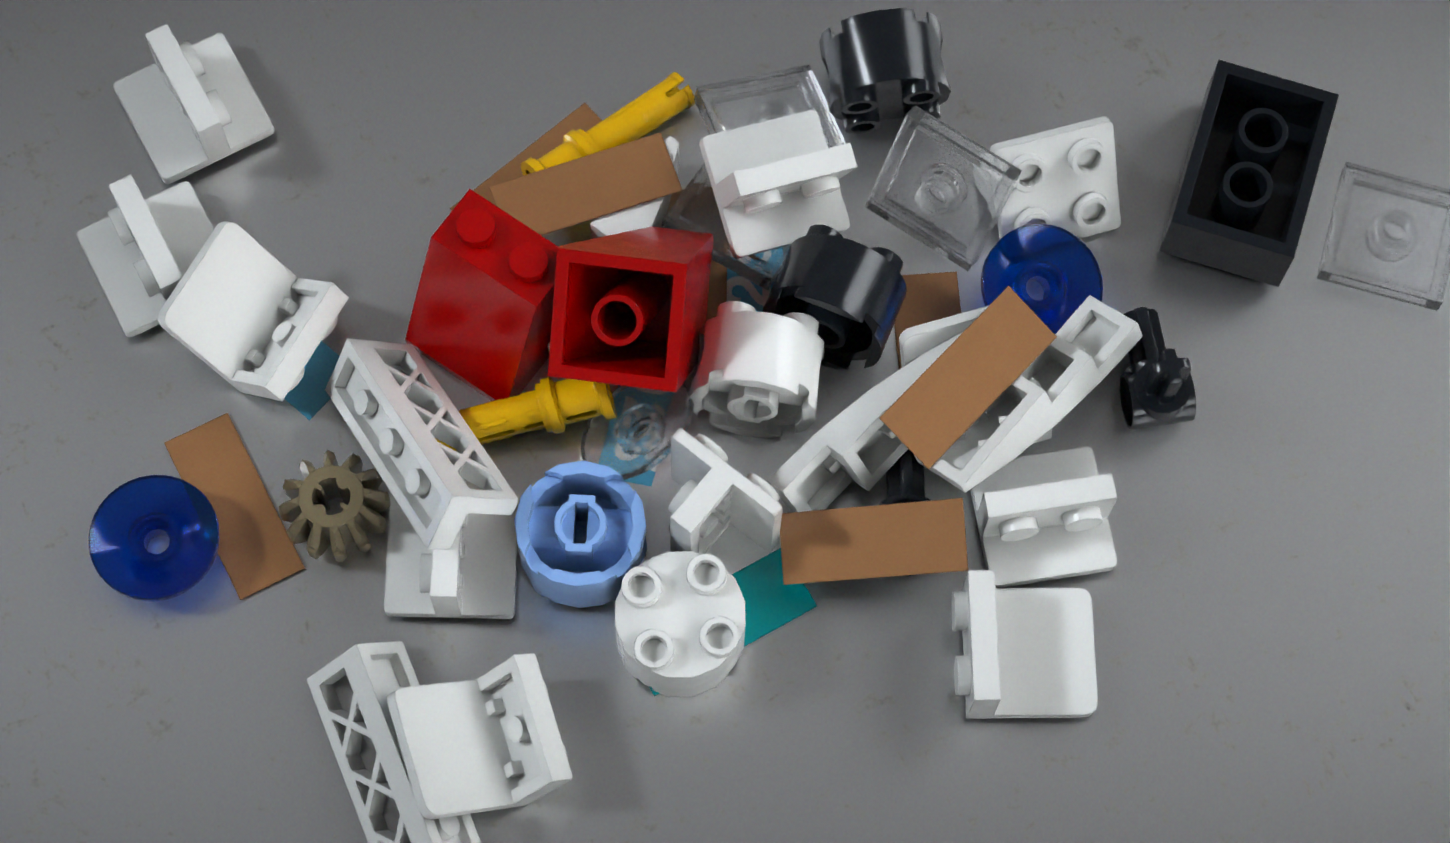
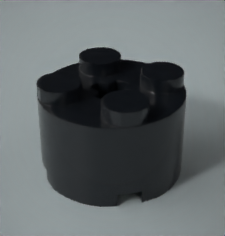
M826 225L810 226L806 236L798 238L790 245L762 312L781 316L788 313H804L814 317L819 322L818 335L824 341L822 366L848 370L852 360L866 359L864 368L871 367L879 361L906 296V283L900 273L903 261L896 253L882 247L869 248L853 240L843 238L832 227Z

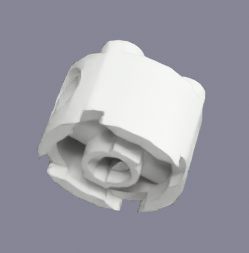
M740 301L721 303L718 306L717 316L708 319L699 331L698 367L692 379L689 394L691 410L698 416V412L705 409L709 411V424L721 430L743 436L782 437L783 425H792L794 423L796 427L795 434L807 430L816 419L819 369L821 361L824 359V341L818 335L819 322L814 317L804 313H788L781 316L774 313L757 312L753 306Z
M667 551L643 561L639 566L630 569L625 574L622 580V587L615 601L616 644L626 670L637 681L639 679L643 684L652 687L653 691L667 697H693L716 688L728 676V672L735 666L737 659L739 660L744 648L745 599L736 579L726 570L724 563L718 557L711 554H698L693 551Z

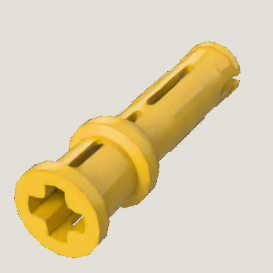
M676 72L671 73L665 80L586 132L582 129H572L563 135L562 144L538 160L530 157L521 163L523 176L641 139L686 108L689 109L695 105L696 100L690 86L687 85L679 90L678 86L685 79Z
M551 377L540 379V383L535 384V390L460 409L459 411L481 445L543 428L546 429L547 433L554 432V434L565 432L567 424L601 415L606 420L617 418L610 384L574 379L554 382ZM436 439V440H437L438 442H440L441 444H443V445H445V446H447V447H449V448H451V449L457 451L455 448H453V447L449 446L448 444H446V443H444V442H442V441Z

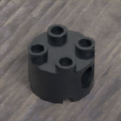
M914 9L875 10L842 20L843 33L835 36L834 32H831L830 27L822 33L819 45L821 59L829 77V111L835 118L843 120L844 130L847 133L864 134L875 131L881 126L880 120L905 118L907 124L922 125L936 121L941 117L940 105L947 101L951 88L941 58L943 42L941 24L935 15L926 12L927 16L923 22L916 21Z

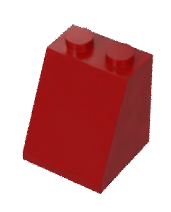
M469 189L431 236L405 338L406 344H412L419 353L491 401L520 395L549 358L548 344L551 339L558 246Z
M651 226L560 245L557 248L548 376L677 392L698 364L699 331L706 322L714 234Z

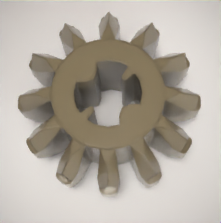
M327 450L323 456L324 467L315 469L311 462L302 459L299 468L305 479L304 481L285 479L283 490L291 500L279 506V514L283 521L291 523L287 530V535L293 544L307 541L308 554L315 559L322 556L327 548L331 546L335 560L343 563L347 557L346 545L354 543L358 550L368 553L371 545L365 532L385 533L387 523L385 518L379 513L388 509L391 503L388 492L378 490L383 480L375 468L362 472V460L360 456L354 453L339 466L334 452ZM342 498L344 502L340 503L342 511L334 515H328L326 509L330 510L328 501Z

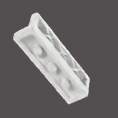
M347 338L325 391L426 548L450 550L467 513L512 515L519 498L412 344ZM388 365L400 366L405 374ZM410 400L413 401V402H415V403H417V404H419V405H421V406H423V407H425V408H427V409L430 410L431 412H429V411H427V410H425V409H423V408L417 406L416 404L410 402ZM436 439L448 444L449 446L455 448L457 451L441 444ZM463 479L477 485L478 487L484 490L469 489L466 483L463 481Z
M403 641L355 644L306 679L368 843H481L470 814L426 819L418 811L388 707V697L391 693L401 687L419 685ZM345 675H347L353 690L350 712L342 709L333 685ZM364 735L371 738L377 753L373 772L365 769L360 756ZM386 796L395 800L400 813L396 833L388 829L383 817Z

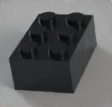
M1218 60L1204 95L1159 251L1279 287L1295 257L1339 94Z

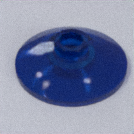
M1030 224L1012 230L992 247L982 268L981 293L985 306L990 305L1010 286L1054 334L1058 332L1089 295L1102 302L1103 280L1096 258L1081 239L1058 226ZM1029 280L1036 281L1042 286L1044 290L1042 300H1034L1028 295L1026 285Z
M149 475L122 484L103 500L95 512L90 525L88 537L89 553L100 577L116 592L135 600L162 601L187 592L205 577L218 553L220 527L211 503L195 486L172 476ZM166 536L170 539L169 546L164 552L160 554L148 552V545L153 538Z

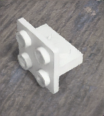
M168 24L145 33L156 63L116 81L113 85L120 102L165 184H171L273 135L275 131L271 119L222 33H217L194 45L189 40L178 44Z
M815 110L706 135L700 140L699 144L731 254L734 258L739 259L789 246L798 238L806 236L808 229L813 225H826L838 232H843L850 227L839 179L858 167L851 142L828 148L818 113Z
M1106 116L995 143L990 147L991 157L975 160L977 182L997 212L1000 248L1006 256H1013L1114 230L1121 225L1113 123Z
M132 175L111 183L108 186L118 207L108 211V217L77 232V238L125 335L128 337H134L159 325V311L214 230L192 185L187 181L181 182L145 200Z
M681 428L671 437V477L682 488L677 492L668 508L673 513L670 516L669 526L670 551H693L698 554H705L726 528L732 524L765 551L771 553L779 543L783 509L782 505L777 502L780 497L776 490L758 475L749 473L745 477L726 463L728 460L726 453L707 436L698 434L694 438Z
M1085 446L1016 457L970 489L987 570H995L996 588L1106 572L1116 567L1118 560L1108 516L1118 497L1112 473L1098 475L1092 448Z
M391 493L384 610L386 615L390 617L513 618L515 615L518 554L514 519L519 501L512 515L467 513L450 550L426 548Z

